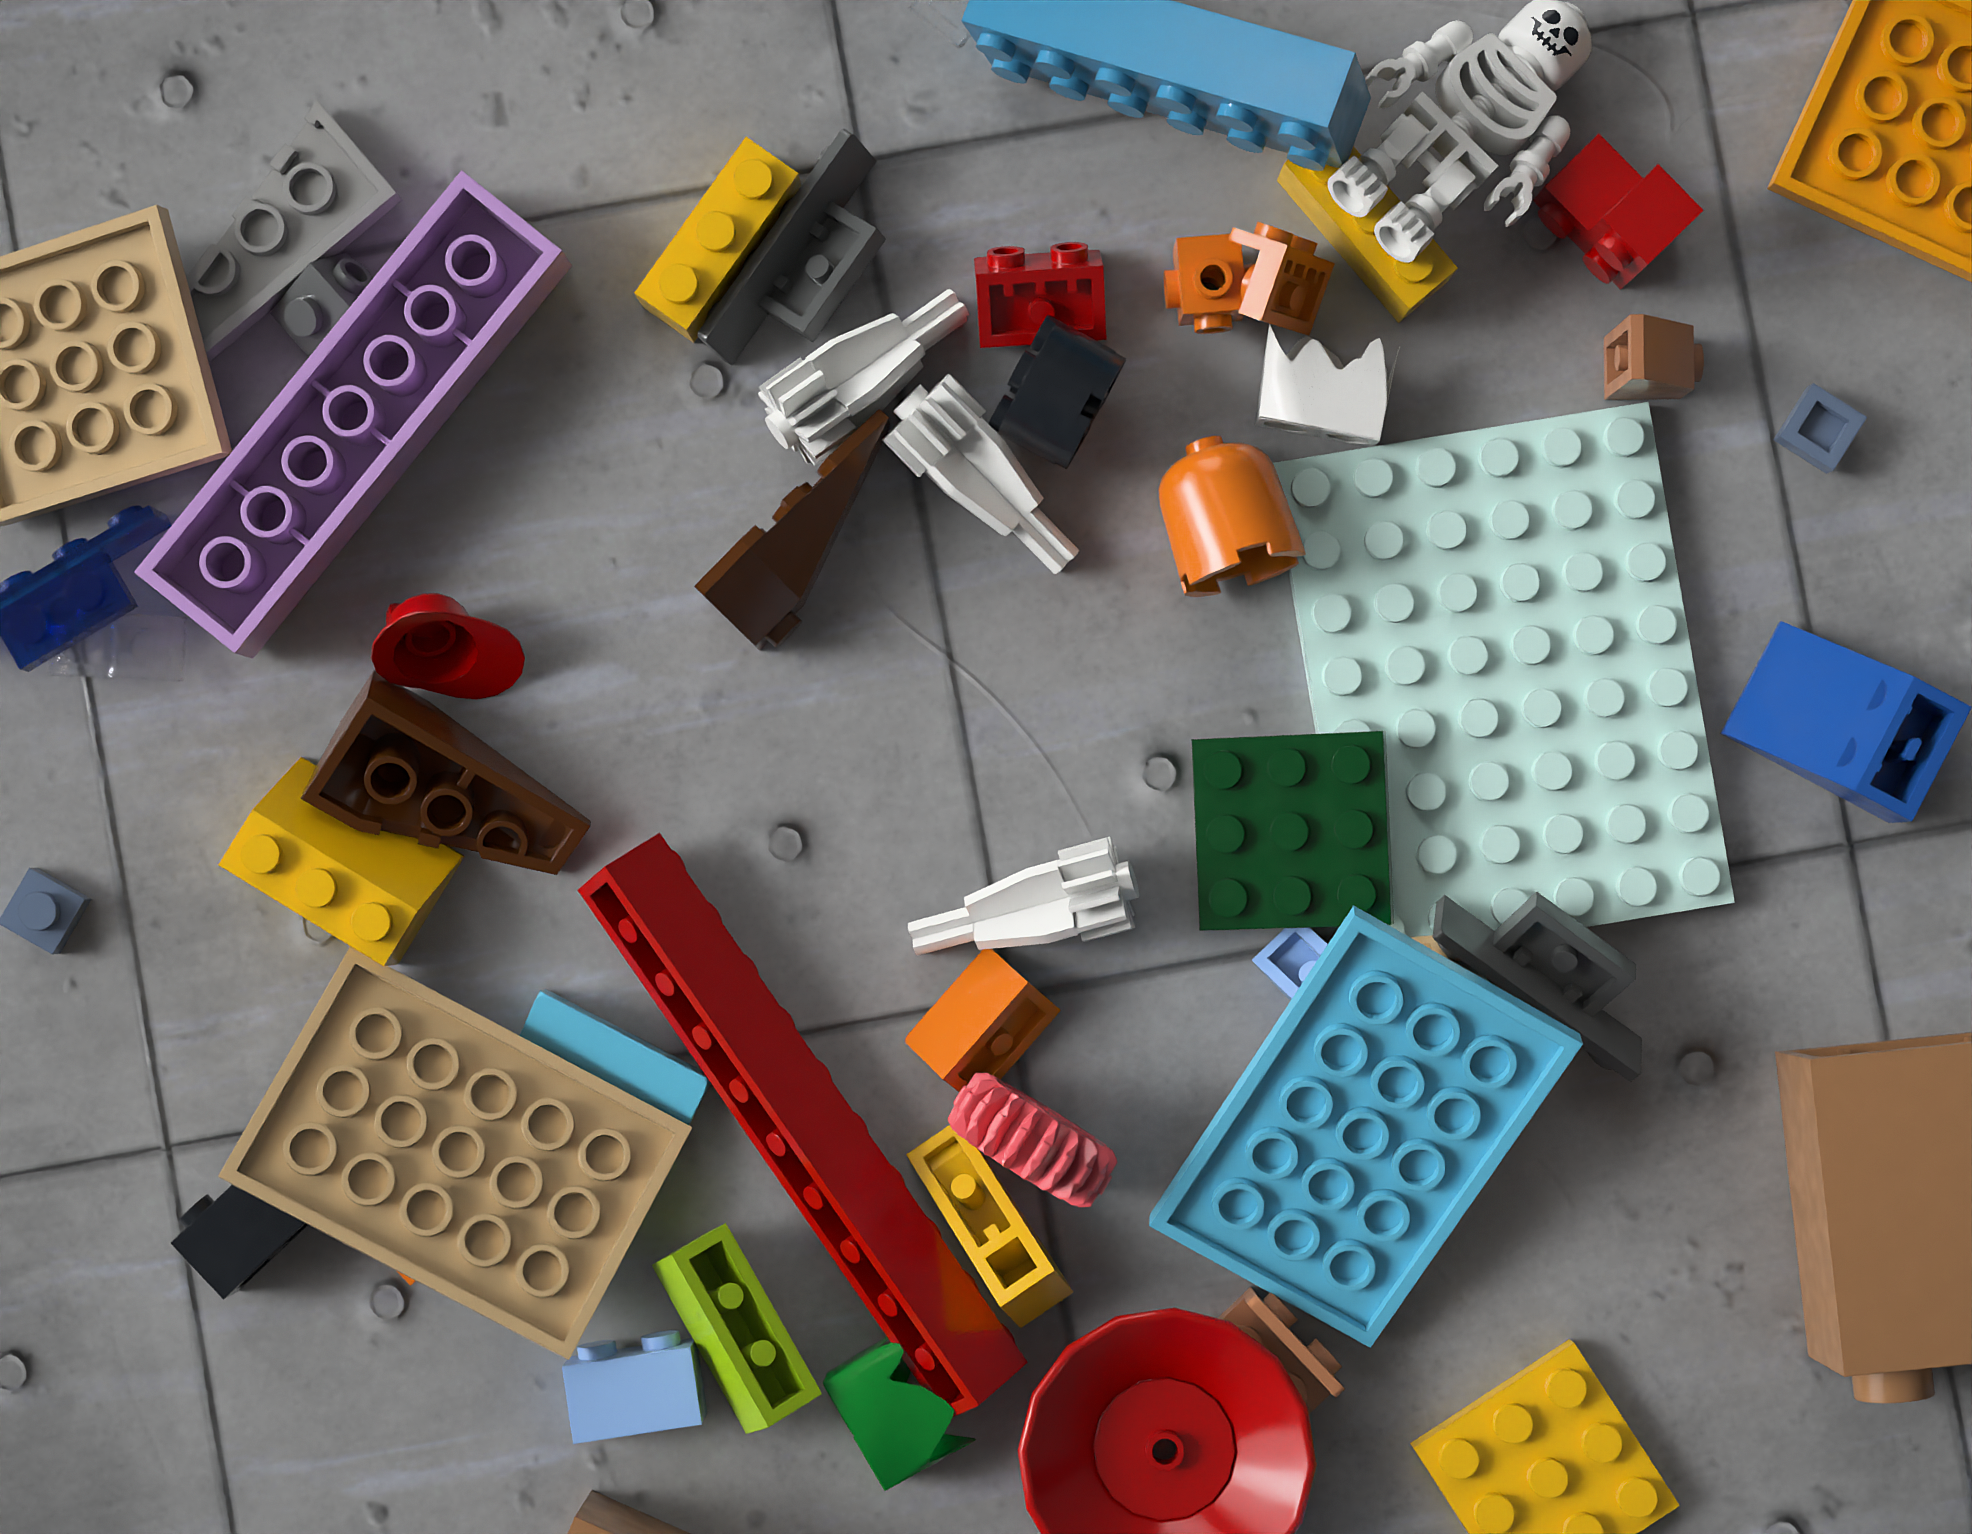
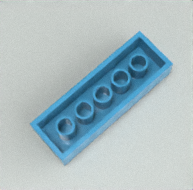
M969 0L961 20L977 43L976 48L985 55L992 65L991 70L1004 79L1021 84L1027 83L1028 77L1050 83L1049 88L1054 92L1078 101L1085 100L1086 94L1108 100V106L1115 111L1130 117L1142 118L1145 111L1167 118V123L1170 126L1192 135H1203L1204 129L1227 135L1226 140L1229 143L1245 151L1262 153L1264 147L1288 153L1287 158L1294 164L1314 171H1323L1325 165L1340 168L1349 159L1371 100L1356 52L1172 0Z

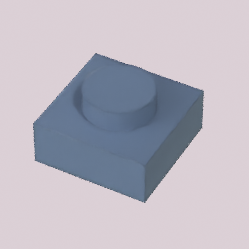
M1813 383L1806 387L1773 440L1827 474L1834 471L1867 417Z
M29 867L1 915L0 925L52 955L60 954L92 899L41 869Z

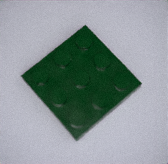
M1386 731L1191 739L1200 931L1339 927L1353 905L1387 925L1394 924Z

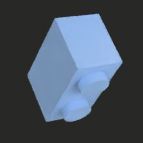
M668 1330L641 1336L642 1346L617 1349L615 1340H601L577 1346L578 1355L571 1356L562 1366L573 1444L702 1425L708 1412L699 1351L692 1338L680 1340L679 1330Z

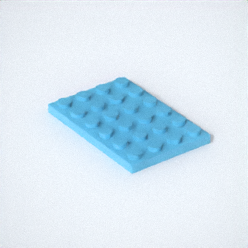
M1353 905L1150 1213L1149 1226L1371 1348L1583 1045L1581 1035Z

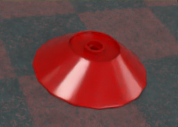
M1175 1307L1115 1316L1067 1345L1031 1394L1017 1450L1026 1510L1041 1534H1295L1304 1520L1317 1467L1308 1406L1278 1356L1230 1321ZM1161 1439L1172 1440L1176 1444L1174 1455L1165 1460L1155 1457L1152 1449L1157 1441Z

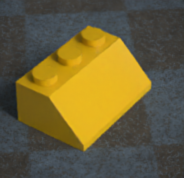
M300 757L252 809L218 865L383 967L397 965L465 856L448 845L440 844L439 849L419 845L418 839L381 830L379 835L357 831L300 799L317 765L304 757Z

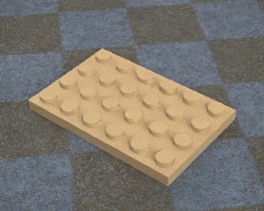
M350 946L218 1177L560 1357L569 1360L693 1127L391 967H383Z

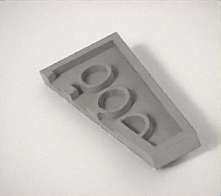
M316 100L305 115L304 119L307 123L290 146L285 143L269 165L273 169L253 196L250 198L246 195L231 215L235 220L217 245L210 244L186 276L208 362H211L268 314L310 262L339 254L402 201L401 197L318 100Z

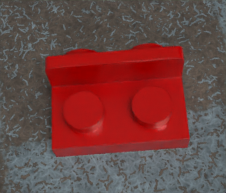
M1063 242L1052 245L1048 253L1025 254V249L1022 247L1001 246L989 249L986 257L974 258L980 348L1031 345L1048 314L1097 341L1107 340L1104 265L1100 250H1088V245L1081 242Z

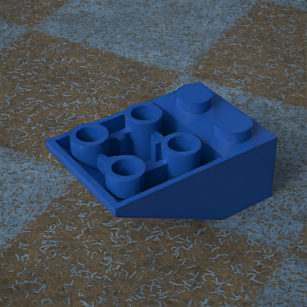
M1780 621L1720 734L1888 823L1912 822L1972 707L1915 676Z

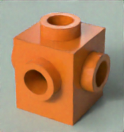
M1230 234L1176 238L1172 251L1174 270H1164L1166 309L1177 308L1179 326L1194 325V332L1197 334H1215L1230 331L1233 329L1232 322L1242 321L1244 317L1243 314L1238 313L1243 301L1241 298V285L1247 270L1253 263L1243 264L1242 244L1228 240ZM1202 283H1212L1218 290H1209Z

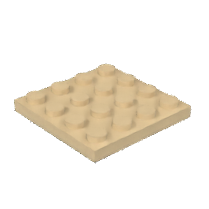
M154 205L0 256V526L17 523L230 455L232 452L231 444L167 208Z

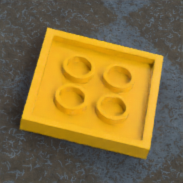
M1570 1339L1410 1443L1468 1534H1637L1680 1506L1575 1343Z

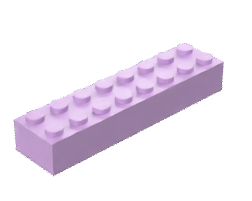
M461 170L134 573L232 652L253 659L569 271L572 265L563 251Z

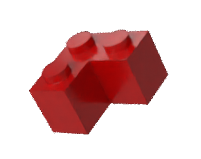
M1599 133L1533 199L1541 208L1538 211V216L1543 224L1559 238L1565 239L1568 236L1585 253L1582 260L1588 270L1603 283L1609 284L1612 281L1620 290L1704 211L1659 164L1643 178Z

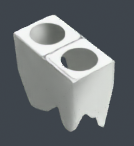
M1269 324L1255 426L1312 437L1317 436L1360 446H1375L1381 438L1398 352L1387 381L1384 349L1380 338L1369 343L1361 359L1356 358L1344 367L1335 354L1319 341L1308 336L1300 339L1288 354L1285 355Z

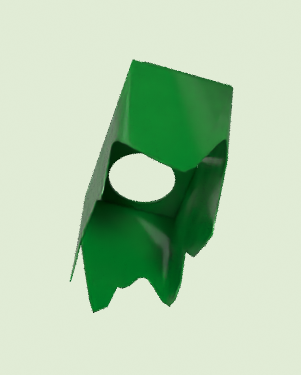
M888 1337L828 1371L823 1380V1386L848 1429L854 1435L855 1442L884 1491L976 1440L971 1437L944 1434L953 1418L954 1409L944 1399L923 1386L906 1383L911 1371L902 1359L904 1351L898 1343H889L881 1346L888 1340Z

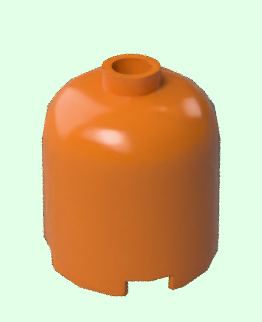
M1217 435L1205 437L1185 447L1187 456L1176 461L1162 476L1158 489L1160 507L1184 595L1190 597L1217 595L1221 593L1219 581L1244 575L1247 586H1251L1278 576L1299 564L1297 557L1306 555L1276 469L1269 456L1258 447L1240 442L1223 443L1222 437Z

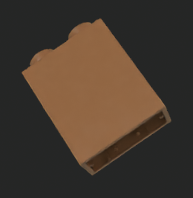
M1972 1032L1776 1051L1775 1057L1808 1356L1843 1377L1852 1376L1854 1399L1868 1403H1904L1933 1397L1935 1390L1932 1368L1972 1364Z

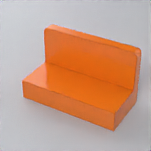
M982 949L908 1033L905 1042L945 1082L960 1092L964 1085L967 1086L975 1073H988L1001 1079L1061 1010L993 949Z

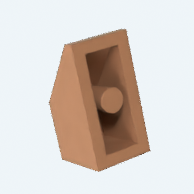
M1630 314L1604 337V400L1681 399L1695 389L1694 382L1701 381L1704 368L1702 345L1700 343L1694 344V325L1645 314Z

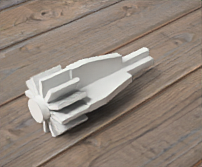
M947 289L902 322L899 316L894 313L829 340L805 357L804 361L800 357L759 386L761 390L758 393L759 397L768 406L765 408L768 414L765 421L769 430L785 449L791 447L795 453L799 450L806 463L812 462L814 466L835 451L878 409L883 410L924 367L920 359L926 355L925 351L968 321L966 317L969 315L967 308L958 301L954 291Z
M951 374L946 375L929 393L920 384L894 409L893 412L901 420L890 429L882 441L917 477L925 473L945 494L1001 535L1007 536L1013 531L1053 574L1060 572L1078 554L1080 550L1037 507L1044 498L1006 442L981 417L986 410Z
M1111 837L1058 850L1059 860L1026 868L964 897V908L909 922L908 930L913 940V949L916 955L919 956L974 940L978 950L1047 944L1077 936L1078 933L1081 934L1082 941L1086 942L1135 928L1132 917L1135 916L1130 900L1139 898L1138 884L1130 861L1119 863L1118 851L1116 846L1113 847Z

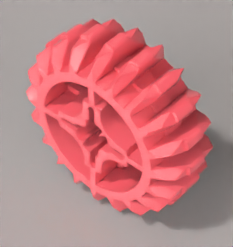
M975 1073L967 1086L964 1085L953 1102L955 1106L948 1117V1122L957 1135L967 1140L969 1144L978 1148L1003 1167L1013 1171L1043 1191L1051 1193L1060 1200L1063 1199L1072 1206L1091 1207L1097 1196L1103 1194L1112 1179L1111 1173L1117 1164V1158L1112 1149L1042 1102L1037 1101L988 1073Z

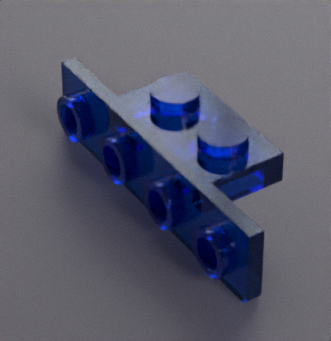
M140 505L126 508L112 516L107 522L109 529L90 540L79 538L70 541L52 554L54 561L34 573L29 570L19 572L0 583V636L20 670L30 672L139 607L113 561L169 529L172 524L165 513L150 505L144 508Z

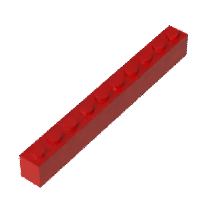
M660 832L604 866L577 891L891 1343L901 1345L904 1351L902 1355L903 1361L921 1386L944 1399L954 1409L953 1417L979 1406L1028 1363L1016 1346L1010 1330L1000 1323L979 1293L978 1286L973 1277L963 1270L943 1241L937 1225L922 1211L906 1188L900 1172L888 1162L870 1136L864 1120L849 1106L833 1083L827 1067L815 1057L797 1031L791 1015L776 1001L760 978L754 962L742 952L724 926L718 910L703 896L687 873L681 857L669 847Z

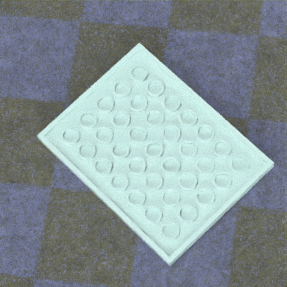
M1649 402L1273 463L1306 553L1304 556H1298L1299 564L1288 571L1316 734L1386 731L1394 924L1389 926L1409 937L1433 935L1436 903L1444 895L1494 931L1536 892L1543 895L1585 927L1735 903Z

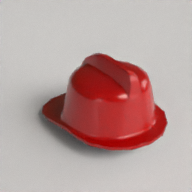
M422 593L410 597L402 603H392L389 605L386 612V626L378 634L372 645L371 660L376 672L390 683L404 687L419 688L455 698L477 700L496 696L512 687L523 673L525 654L520 641L508 629L490 621L469 616L465 608L450 596L440 593Z

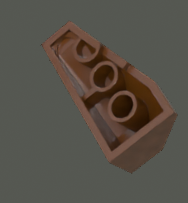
M878 409L825 459L817 470V474L821 478L813 487L808 482H805L800 487L796 486L782 499L780 507L772 516V519L776 522L774 526L766 532L763 528L759 529L754 525L694 586L758 650H761L768 642L775 648H778L802 623V620L796 613L805 605L882 446V439L890 429L889 417L882 410Z
M376 670L372 672L340 721L300 798L357 831L379 835L381 830L418 839L419 845L439 849L440 844L479 852L482 859L554 875L559 873L591 826V821L431 702L403 686L388 682Z

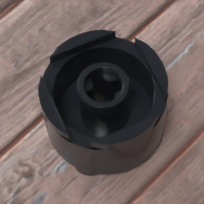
M1048 314L1030 346L1031 349L1038 352L1037 356L1025 350L1007 383L1011 387L1009 392L1015 394L1014 399L1004 394L988 424L1006 439L1054 465L1058 464L1067 469L1086 438L1096 415L1112 390L1126 362V358L1108 346Z

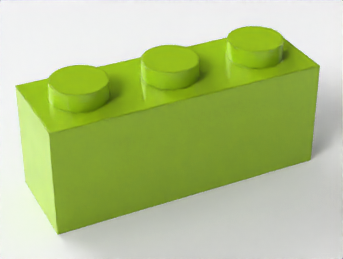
M726 1223L699 1236L651 1265L746 1434L771 1427L822 1394Z

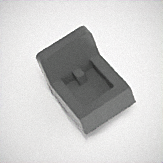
M340 253L310 262L270 314L309 357L371 282L372 276L361 263L352 259L347 253Z

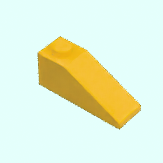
M949 1125L906 1154L998 1305L1019 1328H1022L1073 1293V1290L1047 1249L978 1148L957 1135Z

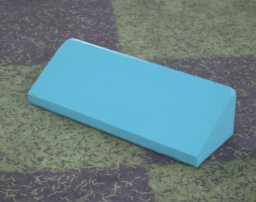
M547 989L540 990L519 1035L687 1125H690L711 1085L709 1079L699 1068Z

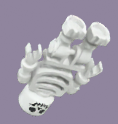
M1533 0L1501 30L1498 37L1493 33H1489L1473 44L1471 27L1462 21H1452L1438 29L1428 42L1416 41L1404 49L1403 57L1396 60H1384L1371 70L1365 78L1367 87L1377 78H1382L1386 81H1390L1393 78L1397 79L1392 86L1393 91H1387L1379 102L1378 108H1388L1403 96L1415 80L1425 82L1437 74L1439 64L1445 60L1450 62L1438 76L1435 84L1436 97L1441 109L1422 91L1405 112L1381 135L1380 139L1383 143L1377 149L1370 148L1366 150L1359 159L1355 156L1351 157L1328 179V190L1334 201L1350 215L1364 217L1383 199L1388 190L1386 186L1395 178V168L1400 163L1409 169L1418 161L1430 173L1422 182L1428 189L1424 194L1413 195L1405 204L1400 201L1374 227L1377 241L1390 256L1401 262H1412L1432 241L1435 235L1432 231L1442 222V213L1449 206L1455 210L1474 189H1477L1491 175L1498 165L1483 150L1498 155H1509L1516 152L1529 139L1531 144L1528 149L1517 152L1511 161L1510 170L1512 173L1490 192L1484 202V211H1490L1500 201L1499 196L1506 198L1510 192L1514 193V197L1511 200L1514 205V212L1505 220L1506 227L1513 225L1528 210L1533 195L1531 192L1534 186H1540L1544 183L1550 173L1548 163L1552 157H1556L1561 152L1570 136L1569 123L1564 118L1558 115L1545 118L1556 101L1557 96L1554 91L1561 88L1584 65L1592 51L1591 34L1587 27V20L1578 7L1560 0ZM1431 146L1445 158L1441 163L1428 151Z

